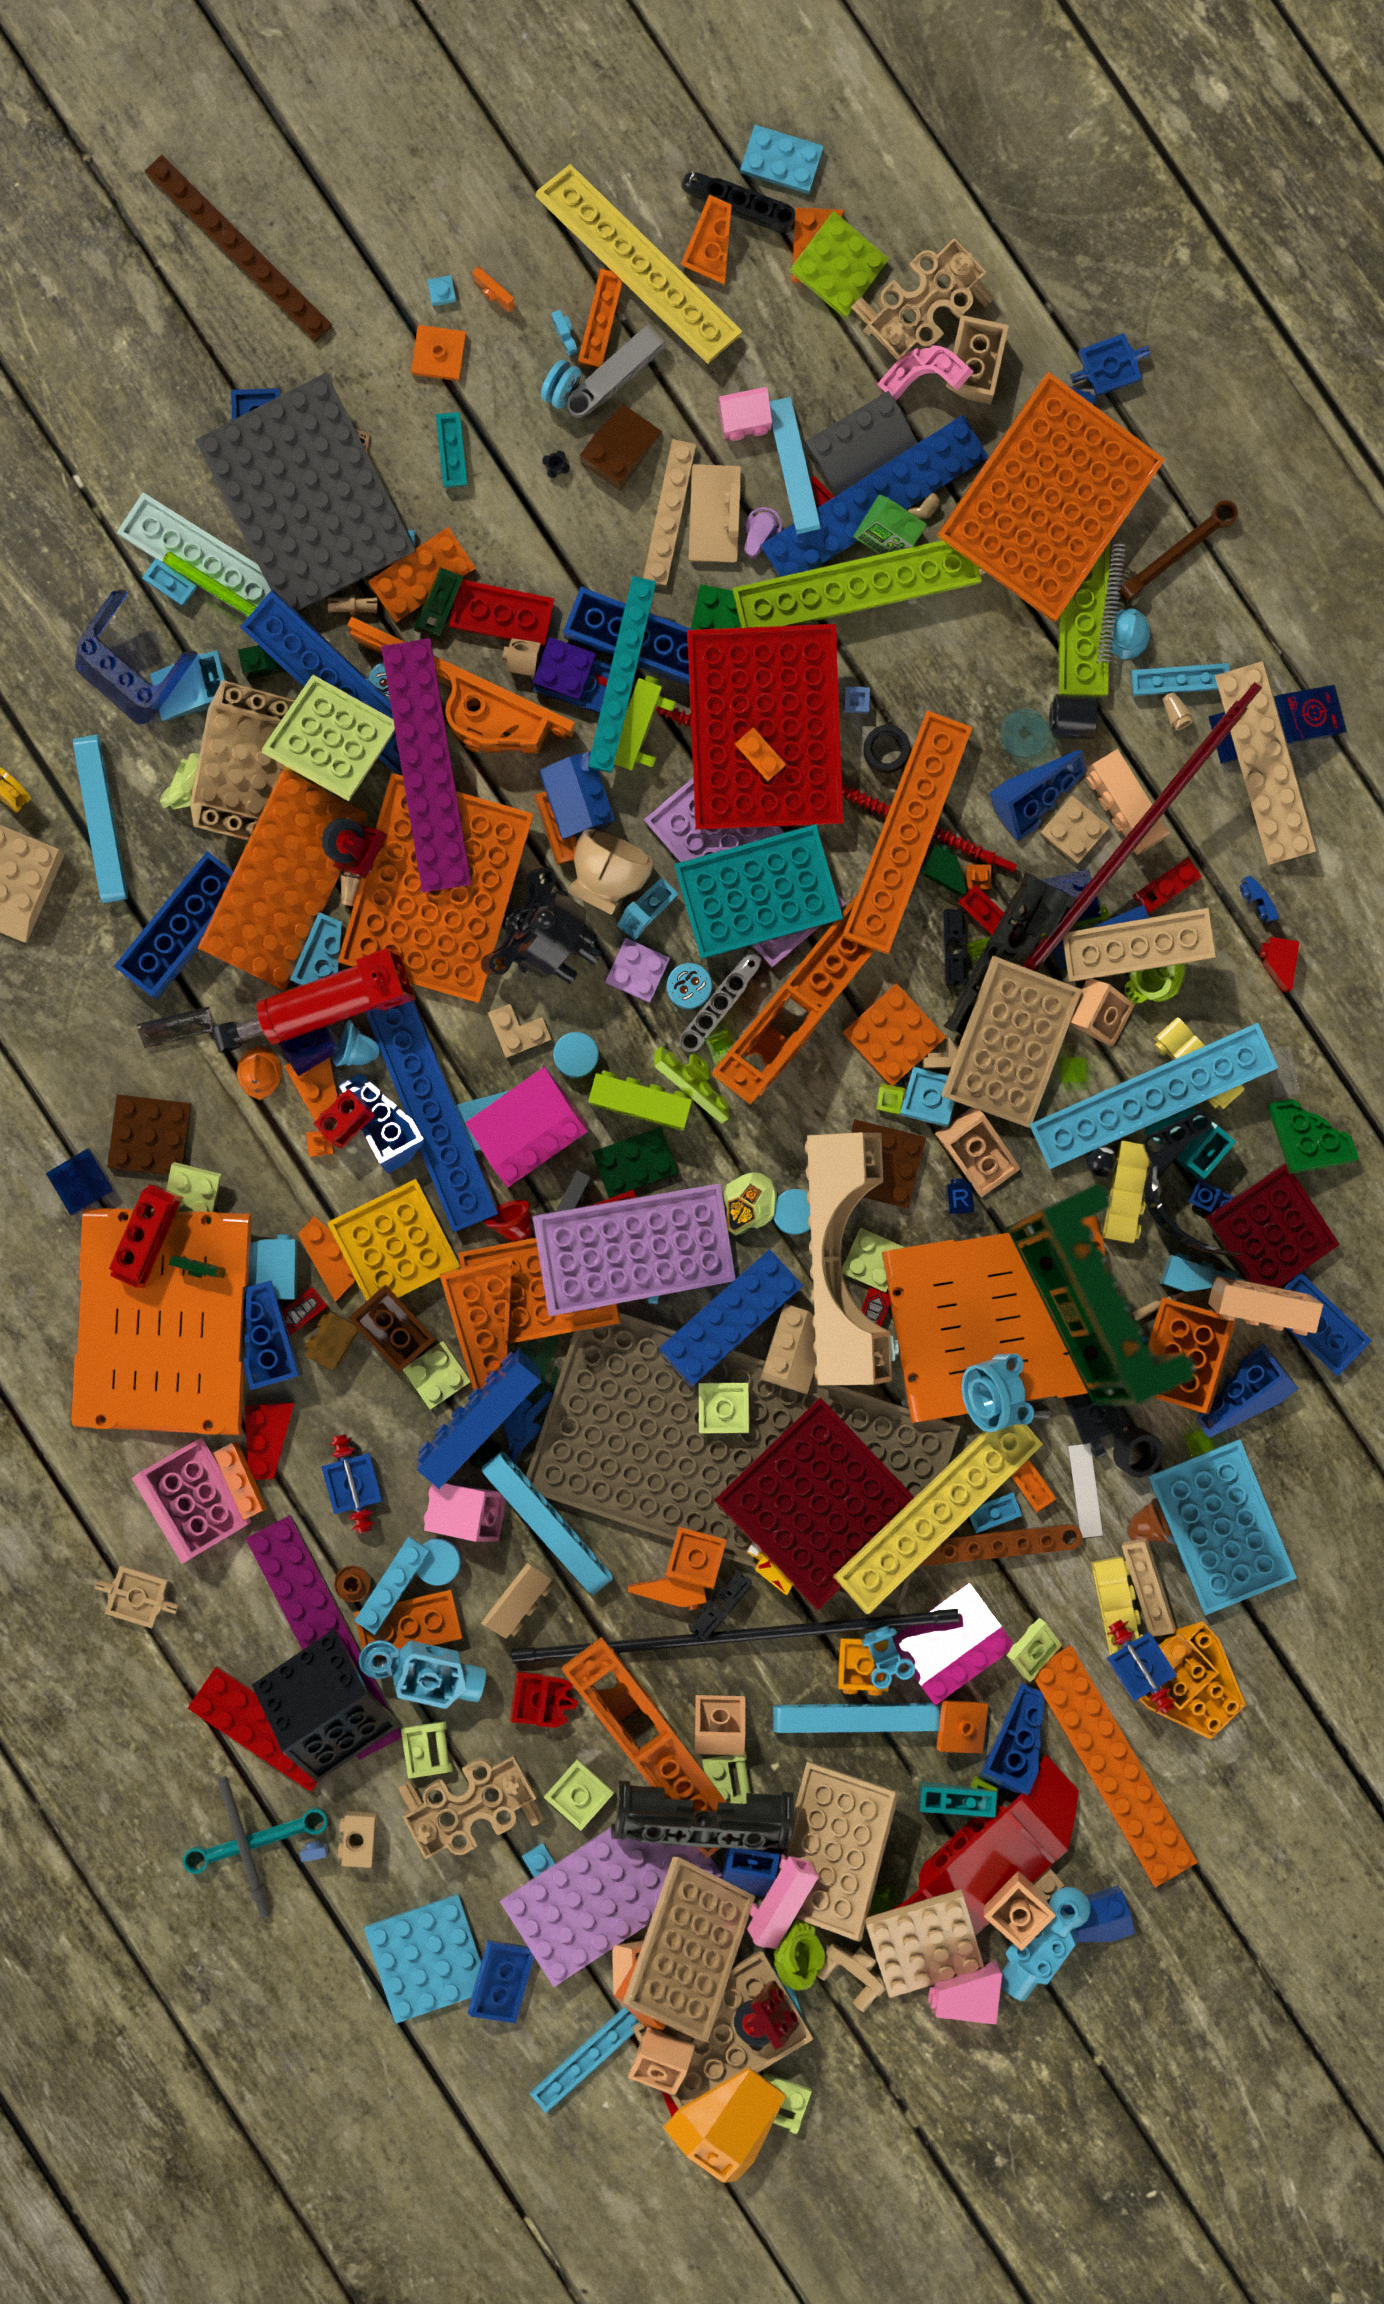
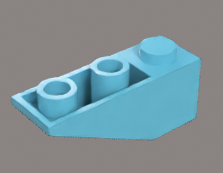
M1177 1253L1176 1256L1171 1255L1168 1257L1159 1284L1187 1292L1212 1288L1215 1275L1242 1281L1243 1279L1237 1278L1238 1273L1224 1269L1223 1272L1214 1270L1215 1265L1204 1261H1200L1197 1264L1190 1261V1256Z

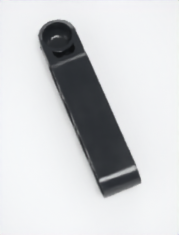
M698 172L688 173L682 180L681 187L686 194L705 202L709 194L712 195L711 192L713 190L721 191L722 195L714 197L732 204L731 215L780 234H787L794 228L796 214L793 207L789 204L721 178H711ZM740 198L743 199L745 203L742 205H736L733 201L735 199ZM764 207L767 209V212L760 214L756 209ZM780 216H787L790 220L788 222H781L778 218Z

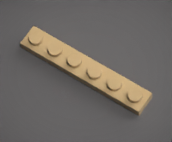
M672 439L643 576L645 579L656 581V585L667 587L696 450V444Z

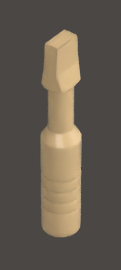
M1181 1291L1175 1295H1170L1167 1299L1175 1301L1183 1296L1184 1293ZM1154 1301L1132 1312L1133 1319L1138 1321L1158 1311L1161 1301Z

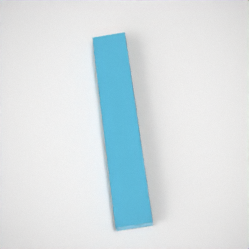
M787 397L769 401L773 432L796 534L821 529L792 399Z
M623 2007L530 2092L531 2097L547 2113L634 2034L632 2026L640 2021Z

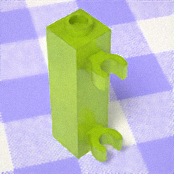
M646 675L645 679L638 678L626 712L615 765L629 770H634L637 762L650 767L654 766L656 757L641 752L657 706L673 711L676 705L675 701L661 696L664 686L658 685L659 679Z

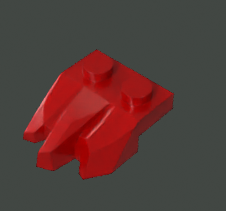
M516 1671L510 1722L557 1728L567 1723L568 1720L563 1715V1710L575 1709L579 1702L565 1695L566 1691L572 1689L573 1684L565 1679L547 1674Z

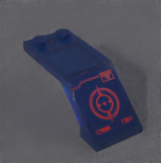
M1335 685L1274 696L1287 745L1319 738L1326 739L1347 732ZM1225 712L1208 716L1212 730L1225 715ZM1231 731L1217 747L1221 764L1238 760Z

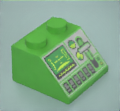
M878 495L853 537L876 553L884 554L913 547L927 524L891 499Z

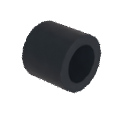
M1055 694L1053 701L1050 703L1049 729L1052 731L1053 738H1094L1097 721L1096 696Z

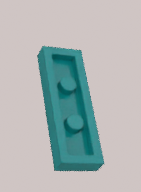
M460 412L436 414L443 488L468 486Z

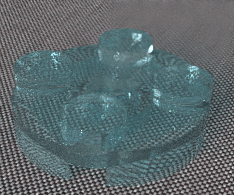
M1020 708L1010 713L1000 727V740L1003 749L1018 758H1030L1038 755L1049 739V726L1044 718L1041 717L1042 715L1030 708ZM1026 727L1027 732L1031 733V737L1028 736L1026 739H1021L1018 731Z

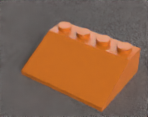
M1162 1297L1148 1346L1154 1356L1184 1353L1185 1356L1189 1355L1196 1367V1370L1193 1371L1196 1377L1154 1398L1210 1415L1237 1320H1226L1221 1318L1218 1313Z

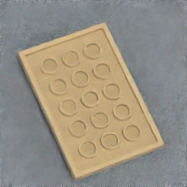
M992 956L941 1096L1031 1128L1029 1124L1034 1121L1082 989Z
M806 1762L794 1809L791 1841L788 1850H784L783 1855H785L786 1859L792 1856L810 1861L819 1877L798 1911L796 1919L856 1941L862 1940L866 1924L865 1919L869 1913L899 1795L898 1791L813 1762Z
M673 1857L623 2004L701 2042H708L755 1896L680 1857Z
M763 1950L758 1951L732 1967L708 2042H701L668 2025L661 2030L667 2035L682 2038L688 2043L695 2045L688 2071L675 2096L671 2095L678 2109L746 2068L750 2067L758 2073L813 2040L811 2032ZM773 1980L784 1991L785 1999L790 2008L796 2013L799 2026L786 2044L776 2050L771 2042L758 2047L747 2044L738 2036L734 2027V2016L738 2008L746 2001L755 1999L763 1987ZM639 2022L632 2026V2029L639 2042H641L647 2027Z

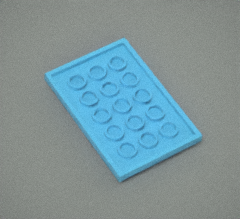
M1240 1439L1148 1475L1204 1615L1297 1579Z

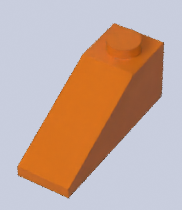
M670 1577L628 1585L629 1593L679 1607L687 1606L688 1610L702 1608V1603H707L703 1586Z

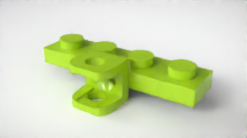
M663 1046L654 1051V1067L721 1124L729 1119V1103L727 1099L722 1095L719 1096L712 1090L709 1083L706 1082L709 1079V1066L704 1059L694 1052L689 1057V1063L684 1065L673 1052H668Z

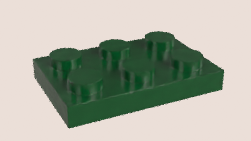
M661 1127L592 1152L608 1198L678 1173Z

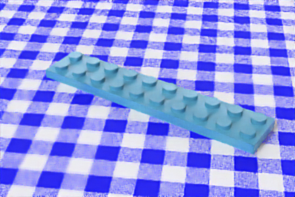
M1257 1022L1029 1125L1049 1169H1052L1279 1067Z

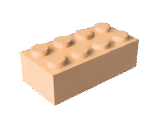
M1117 749L1092 764L1086 772L1087 777L1085 779L1092 790L1096 789L1100 798L1098 800L1105 811L1109 810L1113 817L1111 821L1118 832L1122 831L1126 838L1151 807L1152 803ZM1159 818L1133 852L1137 856L1162 841L1170 833L1161 818Z
M1217 1275L1214 1278L1208 1303L1215 1310L1214 1312L1220 1314V1317L1223 1319L1234 1321L1235 1317L1242 1318L1245 1323L1257 1326L1259 1322L1267 1323L1269 1328L1283 1330L1284 1327L1293 1329L1292 1332L1300 1335H1307L1308 1332L1316 1333L1323 1304L1310 1294Z

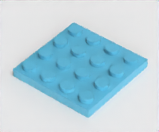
M459 1893L364 1926V1931L395 2024L472 1997L482 1960Z

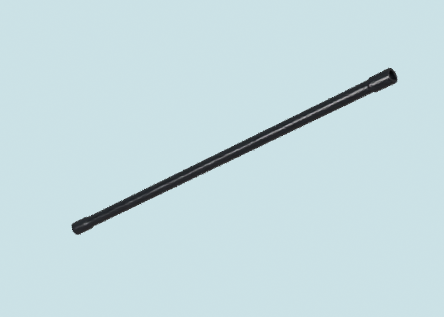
M958 1608L924 1613L717 1631L705 1642L701 1641L694 1634L608 1641L606 1643L616 1653L877 1630L885 1626L899 1628L932 1624L959 1623ZM593 1643L512 1649L513 1664L536 1662L538 1660L576 1657Z

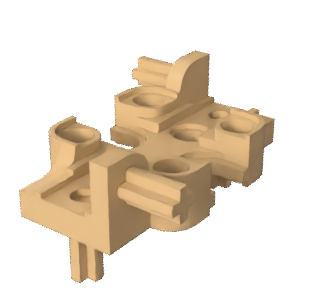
M954 237L938 255L930 250L922 251L909 263V267L918 275L920 281L919 287L915 291L907 292L893 280L878 296L877 304L881 310L879 314L862 297L851 308L867 324L863 332L868 337L873 334L886 347L889 353L899 360L912 346L920 350L930 348L944 334L933 321V313L938 307L948 308L959 319L973 304V296L984 308L995 299L990 291L979 281L986 271L972 257V253L968 252ZM923 259L928 260L931 264V270L926 271L922 269L920 261ZM941 275L947 276L950 280V286L946 289L940 288L937 284V278ZM887 294H892L896 297V305L892 306L886 302L885 297ZM958 295L964 299L965 304L963 307H959L954 303V296ZM905 310L914 312L916 318L913 323L909 324L903 320L902 315ZM920 330H926L930 334V341L921 340L919 336Z
M515 1755L495 1765L485 1757H479L468 1762L466 1766L462 1767V1770L468 1779L469 1788L462 1795L452 1794L448 1790L447 1784L441 1778L427 1786L423 1794V1802L411 1781L398 1787L408 1807L403 1819L425 1859L446 1848L455 1855H463L476 1848L478 1844L472 1835L471 1825L480 1818L488 1820L497 1835L506 1832L514 1826L517 1819V1809L522 1807L531 1826L545 1820L535 1802L538 1792L534 1785H530ZM476 1766L485 1767L487 1775L485 1777L476 1776L474 1768ZM489 1788H495L499 1792V1798L494 1802L488 1801L485 1797V1792ZM432 1790H439L443 1795V1799L441 1801L432 1800L430 1792ZM502 1810L508 1811L511 1819L507 1822L501 1821L498 1818V1812ZM445 1812H450L455 1817V1822L450 1826H446L441 1822V1815ZM458 1834L463 1835L467 1843L463 1846H458L453 1840L454 1836Z

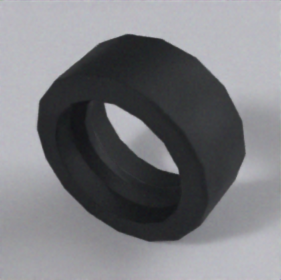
M881 725L874 728L864 742L863 755L866 763L879 773L898 771L905 765L910 754L908 736L902 729L894 725ZM891 735L899 741L901 754L898 759L891 763H882L874 757L872 747L878 737Z
M1135 1427L1120 1435L1113 1449V1460L1117 1467L1130 1476L1141 1478L1153 1472L1160 1463L1163 1454L1162 1444L1156 1436L1147 1430ZM1146 1440L1147 1448L1142 1459L1135 1464L1129 1465V1455L1132 1448L1140 1441Z

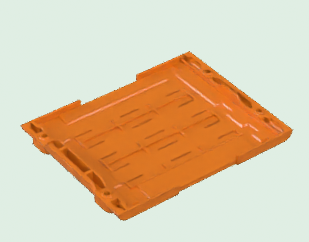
M85 1208L82 1214L79 1266L81 1291L78 1348L74 1360L71 1417L73 1426L94 1429L241 1435L244 1362H240L244 1287L249 1286L252 1214L177 1211L145 1288H135L111 1277L112 1270L109 1269L134 1209ZM151 1210V1216H153L154 1210ZM144 1231L141 1233V1239L144 1238ZM134 1254L131 1257L132 1263L134 1261ZM164 1255V1267L162 1275V1260ZM173 1256H185L186 1258L205 1263V1258L207 1257L208 1264L225 1269L224 1277L219 1278L203 1274L202 1278L188 1275L189 1270L186 1269L183 1276L182 1268L169 1265L170 1258ZM117 1309H119V1310H118V1329H117V1334H116ZM140 1310V1317H139V1335H137V1331H138V1311ZM160 1311H161V1325H160V1336H159V1319H160ZM181 1312H183V1314H182V1334H181V1336H180ZM203 1313H204L203 1337H201V1336H202V1317H203ZM114 1370H115V1387H114V1389H113ZM135 1371H137V1375H136V1390H134V1388H135ZM157 1372H158V1383H157V1391H156V1377H157ZM178 1373H179V1392H177ZM200 1374H201L200 1393H199V1376H200Z
M1091 1216L1083 1220V1223L1090 1226L1095 1236V1239L1092 1241L1096 1245V1249L1100 1248L1105 1255L1097 1216ZM1009 1233L956 1242L953 1239L882 1252L911 1423L968 1414L963 1401L961 1387L964 1372L949 1375V1372L966 1370L970 1366L991 1360L997 1354H1018L1022 1360L1028 1359V1362H1023L1024 1367L1019 1374L1025 1388L1024 1401L1053 1396L1062 1398L1087 1393L1070 1356L1063 1354L1067 1350ZM1042 1257L1039 1261L1040 1268L1048 1271L1050 1269L1048 1265H1051L1050 1260ZM1012 1271V1274H1006V1275H1000V1276H994V1277H989V1278H988V1275ZM953 1281V1284H947V1285H941V1286H935V1287H934V1285H933V1284H939V1283H944V1282ZM896 1290L900 1291L899 1296L895 1295ZM1016 1293V1296L992 1299L995 1296ZM954 1303L957 1304V1306H951V1307H945V1308H939V1309L937 1308V1306L948 1305V1304H954ZM1020 1315V1318L996 1321L999 1318ZM958 1325H960V1327H961V1328H955V1329H949V1330H943V1331H941V1328L952 1327V1326H958ZM1024 1337V1340L1000 1343L1003 1340ZM1089 1346L1084 1350V1357L1087 1360L1091 1361L1095 1357L1094 1349ZM962 1347H964V1349H965V1350H959V1351H953V1352H947V1353H945V1350L956 1349V1348H962ZM914 1376L915 1381L912 1382L910 1380V1377Z

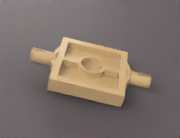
M124 1565L119 1567L117 1576L112 1584L97 1579L96 1584L98 1585H95L94 1588L95 1590L108 1593V1604L105 1614L148 1628H154L157 1616L161 1610L176 1614L179 1604L165 1601L168 1579Z

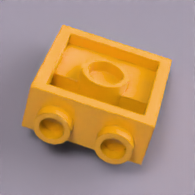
M840 1638L838 1689H843L844 1694H857L858 1690H868V1695H882V1691H888L889 1686L885 1689H879L871 1681V1673L877 1666L869 1646L863 1645V1639ZM888 1640L874 1643V1648L880 1652L885 1651L888 1648ZM878 1673L876 1679L879 1681L885 1678L884 1673Z

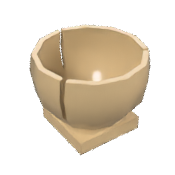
M585 829L578 839L574 852L577 879L571 884L568 893L612 915L621 906L625 897L637 892L650 877L653 860L641 849L621 838L596 829Z

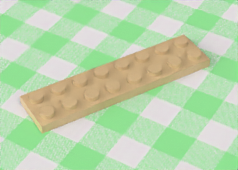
M1261 661L1215 675L1225 714L1236 700L1239 701L1254 682L1262 687L1246 707L1248 709L1246 713L1231 729V735L1268 865L1316 852L1317 848L1265 662Z

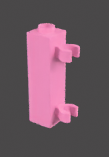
M783 1854L780 1856L778 1866L781 1868L780 1873L760 1907L753 1903L750 1915L753 1919L747 1930L757 1946L777 1949L819 1877L810 1861L792 1856L786 1859Z

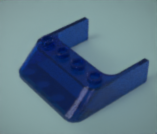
M116 590L111 592L78 640L75 667L82 677L134 722L146 724L156 715L198 653L196 651L182 653L159 685H152L98 638L128 594L125 590Z

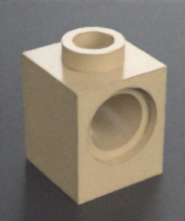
M512 638L509 647H505L503 652V661L507 662L506 671L535 676L539 663L541 643Z

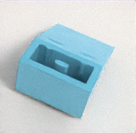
M217 650L192 656L150 674L162 721L208 710L223 680L228 681L222 656Z

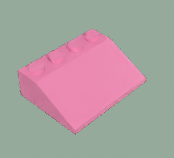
M202 1437L139 1472L132 1478L181 1564L252 1523L250 1518L242 1519L222 1471Z

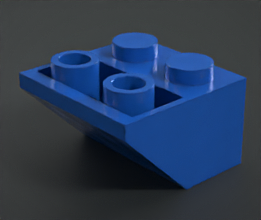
M727 1848L721 1879L752 1895L766 1897L775 1881L780 1857L779 1850L774 1848L765 1850Z

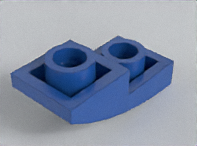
M1251 876L1242 879V884L1240 885L1241 895L1244 899L1247 898L1248 904L1258 901L1259 905L1256 906L1259 918L1264 919L1265 924L1277 920L1279 916L1276 908L1263 887Z
M1199 1180L1188 1202L1211 1214L1234 1197L1222 1192L1221 1189Z

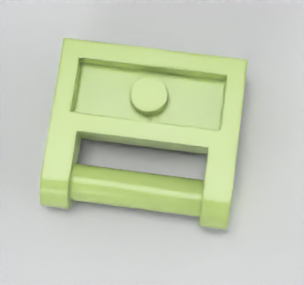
M446 1721L401 1728L408 1779L453 1771L452 1763L449 1762L445 1729H447ZM434 1731L440 1763L435 1766L432 1765L428 1732Z
M744 1751V1755H714L702 1758L705 1774L727 1803L746 1804V1793H751L745 1762L747 1759L746 1751ZM728 1762L736 1763L741 1793L739 1795H733Z
M764 2072L763 2078L786 2095L781 2108L795 2113L793 2119L777 2114L773 2123L788 2128L789 2132L797 2134L812 2090Z

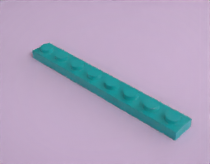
M632 576L588 768L609 773L613 772L656 588V581Z

